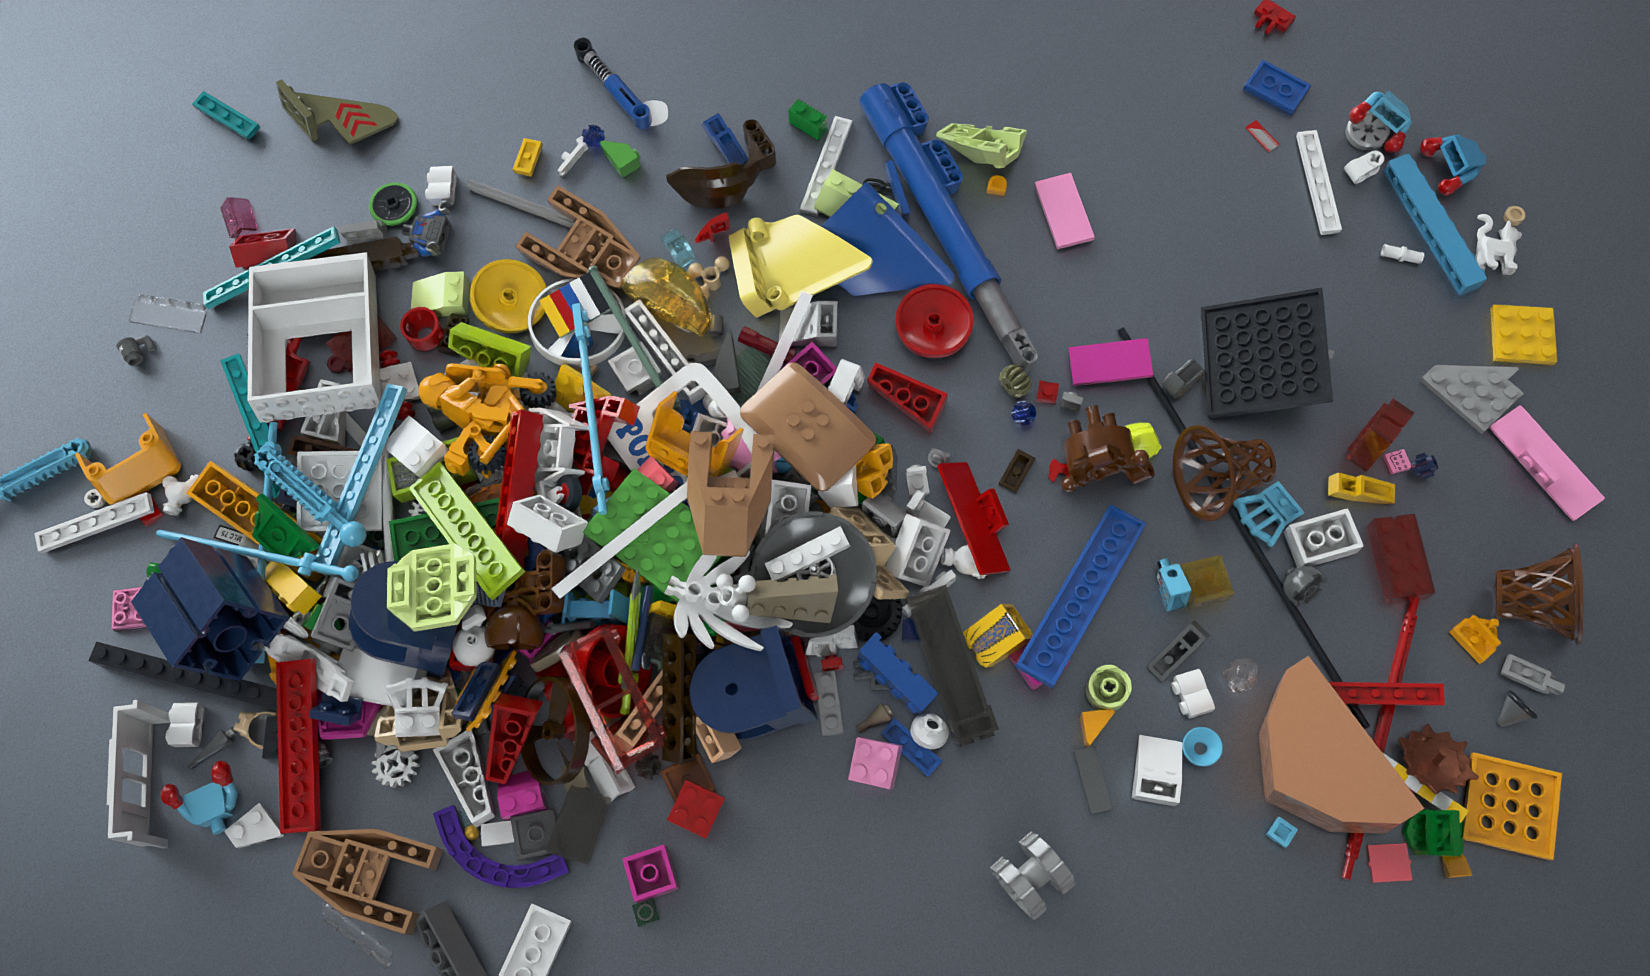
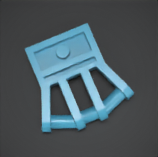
M1279 481L1260 494L1238 498L1233 502L1239 511L1241 523L1247 525L1251 530L1252 536L1255 535L1270 548L1275 544L1282 530L1305 513ZM1255 502L1262 504L1248 514L1245 504ZM1267 510L1271 517L1257 525L1252 519ZM1274 521L1278 523V527L1272 536L1262 531V529Z

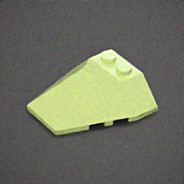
M951 123L936 134L938 138L974 163L992 164L996 168H1004L1019 156L1027 130L1004 127L1003 130H992V126L979 129L974 128L975 125Z

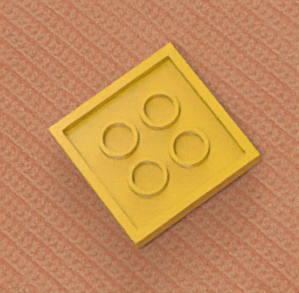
M1495 304L1490 307L1493 361L1555 365L1557 363L1553 308Z

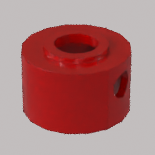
M426 307L410 309L404 314L400 323L402 335L412 348L418 351H429L436 348L445 332L437 315ZM422 329H432L431 334L427 337L419 338V332Z

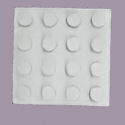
M359 451L297 452V470L303 472L302 475L307 476L308 480L313 481L314 485L320 487L319 490L326 492L325 495L330 496L332 500L338 503ZM382 454L354 521L361 523L366 531H382ZM297 501V525L306 533L326 532L330 522L325 520L321 523L315 520L314 516L309 514L310 511L305 510Z

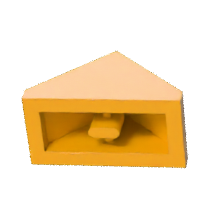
M1106 709L1081 713L1080 722L1085 747L1088 748L1116 711Z

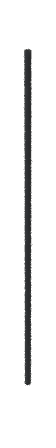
M1124 327L1117 331L1123 341L1132 340ZM1154 375L1153 377L1146 378L1181 434L1186 427ZM1192 439L1188 441L1187 445L1190 450L1198 448L1195 441ZM1203 455L1195 457L1197 462L1203 465L1208 463ZM1207 476L1211 484L1217 480V477ZM1221 493L1218 496L1220 499H1223L1227 493ZM1232 503L1228 511L1328 675L1333 682H1343L1298 608L1286 597L1281 580L1255 538L1251 535L1247 525L1241 523L1240 514ZM1348 705L1364 729L1370 727L1358 705Z

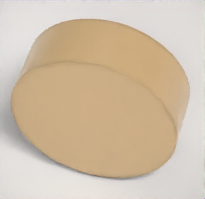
M1511 206L1505 211L1503 218L1506 223L1510 221L1511 226H1517L1523 222L1526 214L1521 207Z

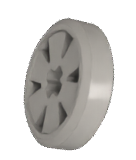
M1368 111L1364 120L1358 124H1353L1349 120L1345 134L1349 143L1355 148L1363 151H1373L1382 147L1389 136V127Z

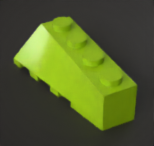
M462 322L450 329L448 343L450 349L468 360H474L479 364V367L493 368L495 364H504L510 369L511 377L522 378L529 365L532 347Z

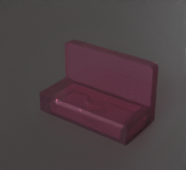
M227 197L220 209L229 237L237 239L242 230L256 231L258 226L249 200Z

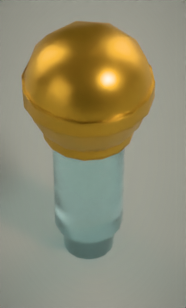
M463 809L460 813L465 826V836L470 841L476 840L479 837L480 831L471 823Z

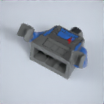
M445 200L440 203L437 210L415 217L413 225L404 224L402 234L409 236L411 243H414V248L423 257L431 255L434 257L437 255L442 256L451 227L445 215L451 214L449 208L452 207V204Z

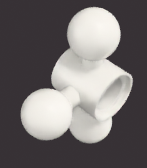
M720 575L716 580L717 587L720 589L718 595L719 602L733 608L732 616L737 622L746 621L749 617V610L745 606L747 602L745 592L754 590L756 586L755 579L750 575L741 577L739 587L736 589L732 587L733 579L730 575Z

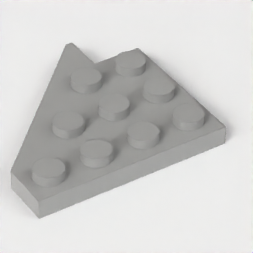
M1435 365L1419 380L1481 434L1524 394L1509 381L1519 370L1517 367Z

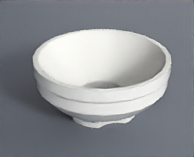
M926 712L919 714L913 720L910 732L913 740L921 747L937 749L946 743L949 727L946 721L939 715ZM935 721L938 724V728H930L927 722Z

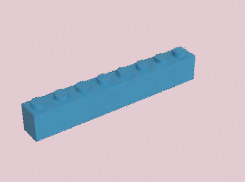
M1409 153L1388 161L1383 170L1385 176L1458 295L1461 296L1480 288L1487 280L1484 270L1480 268L1474 254L1466 246L1464 238L1456 230L1454 222L1450 220L1446 209L1438 201L1436 193L1428 185L1426 177L1418 169L1416 161L1412 159Z

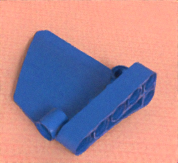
M868 182L863 184L821 226L867 254L873 260L869 270L839 283L842 288L854 296L916 289L929 284L949 285L953 282V271ZM877 204L885 205L886 212L884 214L876 212L875 207Z

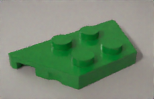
M263 493L256 497L259 507L258 512H255L254 516L255 526L252 537L268 552L297 558L320 548V545Z

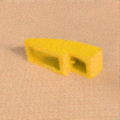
M1336 473L1329 476L1328 496L1367 503L1395 504V484L1363 475L1354 477L1343 473Z

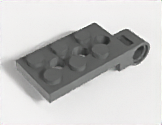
M584 535L580 545L568 548L564 553L565 573L567 575L571 574L602 548ZM612 557L578 585L597 602L603 604L626 568ZM601 571V572H602V575H601V577L598 579V574H599V572Z

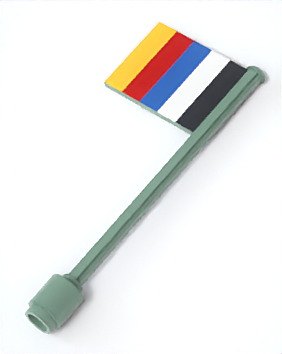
M591 266L588 269V273L539 300L561 339L575 331L572 304L580 303L583 310H587L589 321H586L587 324L612 310L656 388L663 384L599 274L597 266ZM677 396L673 410L679 412L681 410V402Z

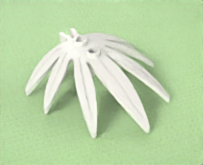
M748 551L746 557H732L710 571L706 576L704 575L710 569L717 556L702 555L693 567L686 582H682L677 577L672 576L668 584L674 587L668 585L665 590V594L674 595L679 599L674 612V626L678 635L681 638L685 637L689 619L690 626L695 635L710 649L714 648V644L699 616L724 638L740 646L757 651H762L764 647L720 619L758 629H766L775 625L780 629L790 628L793 623L781 618L749 615L748 619L744 622H737L732 616L733 608L719 602L718 595L720 589L718 587L712 588L711 585L716 584V580L720 575H731L747 559L750 551ZM735 584L732 587L737 589L739 584Z

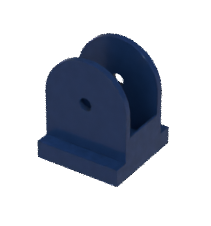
M399 561L383 562L365 571L355 583L351 595L349 630L355 644L365 654L377 660L427 671L426 676L443 679L457 625L413 631L387 608L388 568Z
M777 625L761 630L760 635L749 638L764 647L762 651L749 649L734 643L713 651L699 663L691 679L690 699L695 713L707 726L723 733H734L737 739L747 740L798 723L803 725L818 720L813 701L806 694L792 638Z

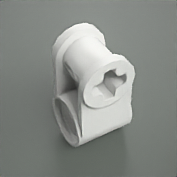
M1371 151L1360 158L1350 161L1344 167V170L1353 183L1358 184L1378 173L1380 165L1384 161V156L1379 151Z

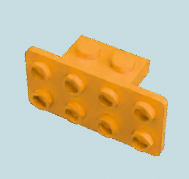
M514 649L499 665L501 671L473 722L469 721L465 729L466 731L470 732L474 727L478 728L482 720L486 719L490 714L492 708L489 706L497 700L500 695L499 687L503 686L509 677L506 674L508 669L511 670L517 661L514 658L517 651ZM474 668V669L472 670L471 674L469 675V677H468V679H467V681H466V683H465L463 689L461 690V692H460V694H459V696H458V698H457L455 704H457L458 700L460 699V697H461L463 691L465 690V688H466L468 682L470 681V679H471L473 673L475 672L476 668Z

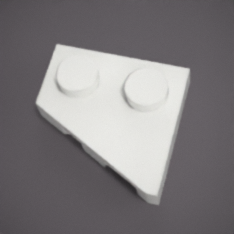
M258 803L224 831L234 846L239 849L254 843L259 844L266 842V840L285 836L284 833H280V827L261 803Z

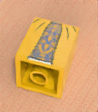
M1000 604L962 632L965 637L964 642L970 649L973 648L977 654L975 656L976 660L985 668L999 663L1029 643L1033 636L1032 631L1013 604Z

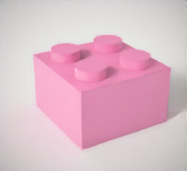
M862 736L857 737L848 780L893 789L902 745Z

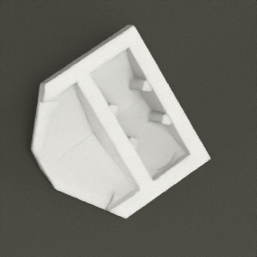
M856 465L829 490L824 492L818 491L821 498L831 509L833 507L858 506Z

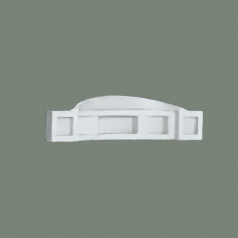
M280 632L268 646H264L261 642L258 643L259 647L264 649L269 656L278 662L316 659L317 688L341 702L348 701L354 681L345 676L346 671L337 666L338 661L314 645L304 644L292 635H283Z

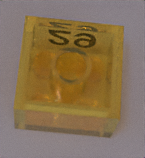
M1221 554L1180 565L1191 588V594L1187 603L1189 610L1227 601L1234 595Z

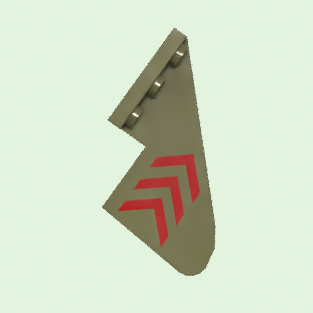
M282 79L275 82L282 108L312 142L319 139L317 134L318 127L328 121L349 145L389 128L398 121L396 112L383 105L294 92L293 88L290 85H286Z

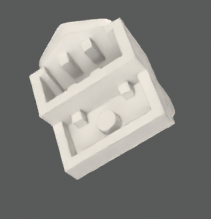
M854 625L830 636L808 638L804 654L816 655L817 657L838 656V649L858 648V637Z

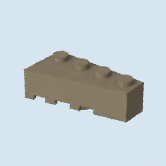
M837 574L821 579L818 576H811L809 580L788 578L785 582H778L776 579L756 581L754 590L746 592L747 602L745 606L749 610V615L830 623L838 595Z

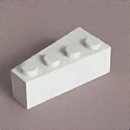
M473 729L470 732L465 731L449 740L445 747L433 749L471 823L475 827H479L481 824L496 817L488 782L485 780L486 773L477 735Z

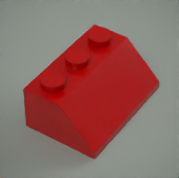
M292 228L240 235L229 246L235 268L249 269V267H254V265H258L296 245V230Z

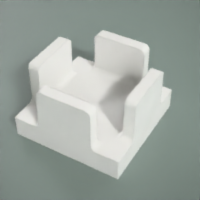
M642 341L639 342L643 350L645 351L647 357L649 358L650 362L652 363L654 369L656 370L658 376L662 375L661 370L651 357L650 353L648 352ZM633 347L608 360L618 381L628 394L637 390L638 394L641 395L655 386Z

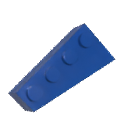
M876 632L859 650L857 657L859 666L865 671L870 670L875 675L874 679L880 685H887L891 689L889 691L891 695L898 700L901 698L911 713L921 714L936 698L938 692L920 674L916 673L914 675L911 665L906 660H899L895 650L890 645H883L879 641L882 637Z

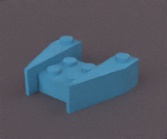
M570 590L565 594L561 623L593 620L595 623L594 628L608 623L628 626L630 598L616 590H611L610 599H605L603 604L588 598L577 599ZM583 629L582 632L586 635V629Z

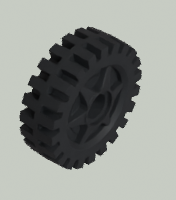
M873 596L867 609L875 607L877 612L874 615H870L865 610L861 617L852 624L855 627L858 639H862L864 642H867L876 632L882 637L881 641L885 640L888 636L890 637L897 630L902 618V603L900 599L880 600Z

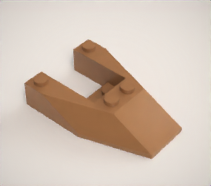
M557 185L547 201L554 210L575 222L556 250L525 231L515 247L523 256L536 264L569 278L577 279L588 273V269L591 266H597L598 272L606 286L620 289L641 256L604 212Z
M691 431L687 499L703 555L746 557L771 502L774 435L753 434L750 478L710 477L713 448L712 432Z
M379 829L311 831L306 836L292 875L345 916L402 934L413 935L417 925L415 920L420 913L375 900L391 857L436 871L443 849Z

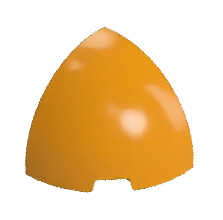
M891 444L874 445L855 464L857 490L866 497L872 499L876 497L888 482L886 480L888 470L892 469L893 466Z

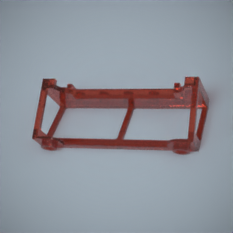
M610 624L564 645L559 656L613 768L617 772L665 745L667 733L663 725L655 723L619 647L620 634ZM603 637L627 689L597 705L579 668L576 650ZM630 694L652 741L624 753L618 742L614 741L600 709ZM641 752L640 754L626 761V758Z

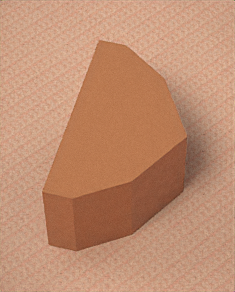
M1307 656L1287 669L1275 690L1259 732L1265 801L1329 832L1385 834L1423 810L1424 807L1311 658Z

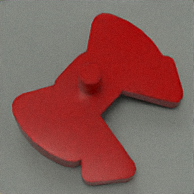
M1052 459L1049 465L1050 474L1048 475L1051 482H1055L1059 473L1070 477L1067 464L1059 463L1056 459Z

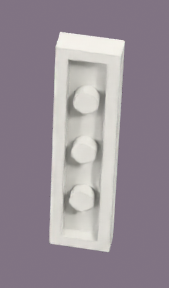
M840 526L765 563L771 579H776L780 582L851 546Z

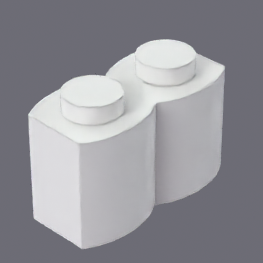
M431 167L430 172L427 173L429 185L428 189L425 190L426 199L429 200L432 206H439L444 200L454 205L457 173L454 167Z
M1200 669L1186 672L1173 678L1171 686L1174 694H1178L1181 699L1179 707L1183 715L1186 714L1187 718L1190 719L1213 712L1215 706Z
M198 702L173 703L168 715L171 724L166 731L168 745L173 747H199L202 738L205 706Z

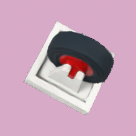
M564 475L560 477L557 483L539 481L536 484L537 495L544 496L582 518L579 506L582 498V487L577 477Z

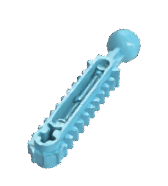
M80 438L70 440L69 443L62 444L61 447L54 448L53 451H48L43 456L40 455V458L32 459V462H26L24 466H19L8 474H2V477H0V499L11 501L12 496L16 497L18 493H24L26 489H31L32 486L39 485L40 482L47 481L48 478H53L58 473L61 474L63 470H69L71 466L75 467L79 463L75 456L76 453H80L86 459H89L93 451L90 443Z
M270 446L260 447V450L254 454V464L260 470L265 471V475L269 476L271 480L276 481L277 485L282 486L281 489L286 491L288 495L293 496L294 500L299 501L298 504L303 506L305 510L310 511L309 514L314 516L315 520L321 523L326 520L333 524L340 531V539L344 545L357 547L364 543L367 534L365 527L361 523L356 521L348 522L339 514L340 511L337 509L339 503L332 500L330 496L325 495L326 492L319 490V486L314 485L313 481L308 480L307 476L302 475L303 472L297 470L296 466L291 465L292 463L286 460V457L280 455V452Z

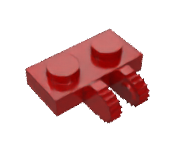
M1263 0L1254 12L1256 16L1260 17L1255 25L1256 28L1259 29L1265 22L1269 23L1265 30V33L1268 35L1275 27L1285 32L1296 18L1295 15L1271 0Z

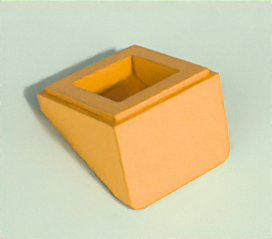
M1461 854V857L1441 856L1445 878L1472 876L1464 854Z

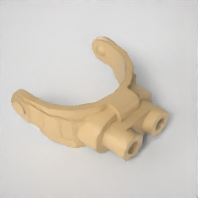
M241 711L238 717L240 723L236 722L233 730L240 732V735L246 737L253 746L263 750V745H258L250 739L248 733L249 725L253 719L260 715L269 714L277 716V712L262 711L255 713L250 711L246 713Z

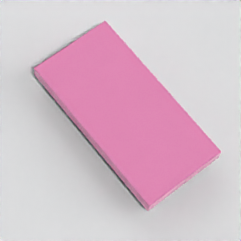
M1067 173L1036 181L1034 186L1057 250L1093 241L1095 236L1072 174Z
M142 587L113 591V631L146 628V625L131 603Z

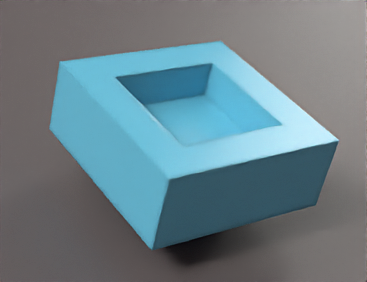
M1277 817L1266 836L1283 848H1287L1298 829L1281 817Z

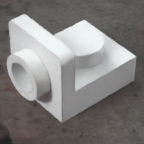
M912 465L906 469L910 498L914 496L917 490L925 493V495H929L926 466Z

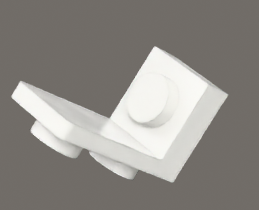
M917 490L907 505L908 514L945 528L951 516L924 500L925 493Z

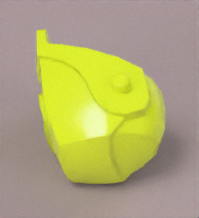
M1139 422L1124 426L1131 430L1135 451L1145 450L1149 455V459L1158 454L1162 446L1159 444L1158 436L1150 423Z

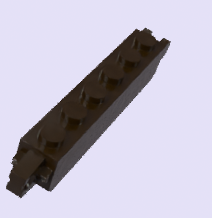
M390 237L327 249L310 259L367 252L373 270L381 271L386 268H398L402 265H407L408 259L420 256V254L414 248V243H402L398 237Z

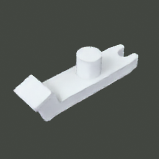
M583 136L576 139L578 145L571 154L568 152L562 154V159L565 161L557 170L560 172V176L564 177L582 154L588 150Z

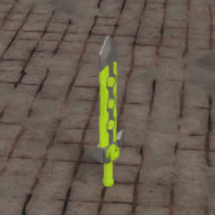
M637 568L632 593L630 594L624 671H620L618 683L621 684V689H623L620 713L624 715L631 713L632 687L636 686L638 682V673H635L631 668L638 631L641 599L639 568Z

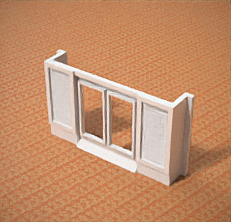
M133 700L132 705L113 707L112 739H109L106 804L109 805L108 839L141 847L154 846L164 849L168 848V839L149 835L153 724L169 723V713L139 700ZM123 748L143 755L142 776L122 770ZM122 779L142 784L141 806L121 801Z

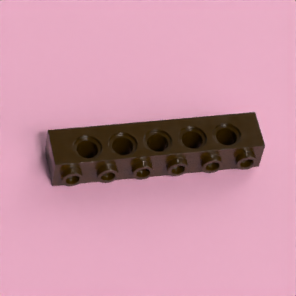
M676 631L663 634L662 760L682 765L696 760V713L690 699V684L696 669V635L686 633L685 637L681 638Z

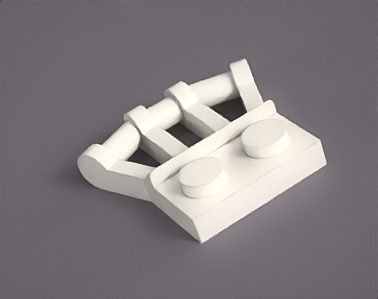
M422 677L421 680L406 678V680L394 685H385V691L395 711V737L440 735V705L446 693L448 683L443 682L441 684L429 680L427 677ZM412 688H421L422 707H412ZM427 688L439 692L434 706H428ZM406 689V707H401L395 693Z

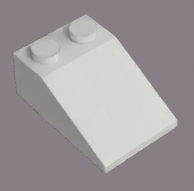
M410 416L390 435L384 446L386 450L419 478L439 461L442 462L445 454L449 451V448Z

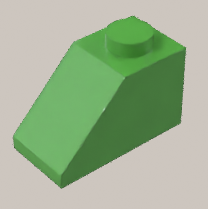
M610 141L600 142L603 153L622 178L641 167L639 162L641 157L636 149L632 150L629 144Z

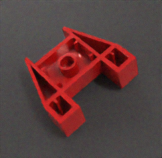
M610 395L594 399L602 473L604 478H607L609 482H613L620 463L602 455L613 422L634 426L640 406L625 398ZM586 401L569 404L568 407L575 411L572 418L588 426ZM589 430L575 431L573 464L580 470L585 471V473L594 476Z

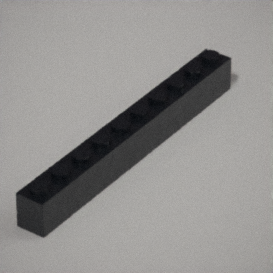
M97 641L88 660L101 667L277 712V689L274 687L243 679L238 681L213 676L207 670L205 673L174 668L171 667L166 659Z

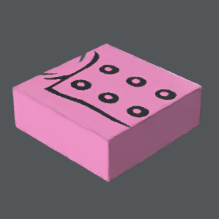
M1404 449L1383 456L1391 475L1412 468Z

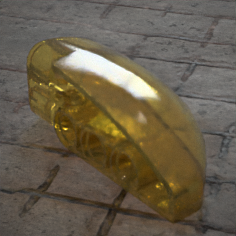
M653 257L640 262L624 276L621 287L629 300L635 303L640 299L652 315L701 337L710 328L711 317L706 296L698 282L681 266L661 257Z

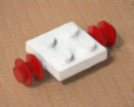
M387 349L379 355V360L383 361L381 363L382 368L380 369L381 398L387 384L403 386L407 389L396 417L397 420L403 422L408 416L413 418L416 414L415 411L411 410L413 404L409 403V401L420 399L418 395L419 387L411 362L400 364V360L396 358L398 353Z

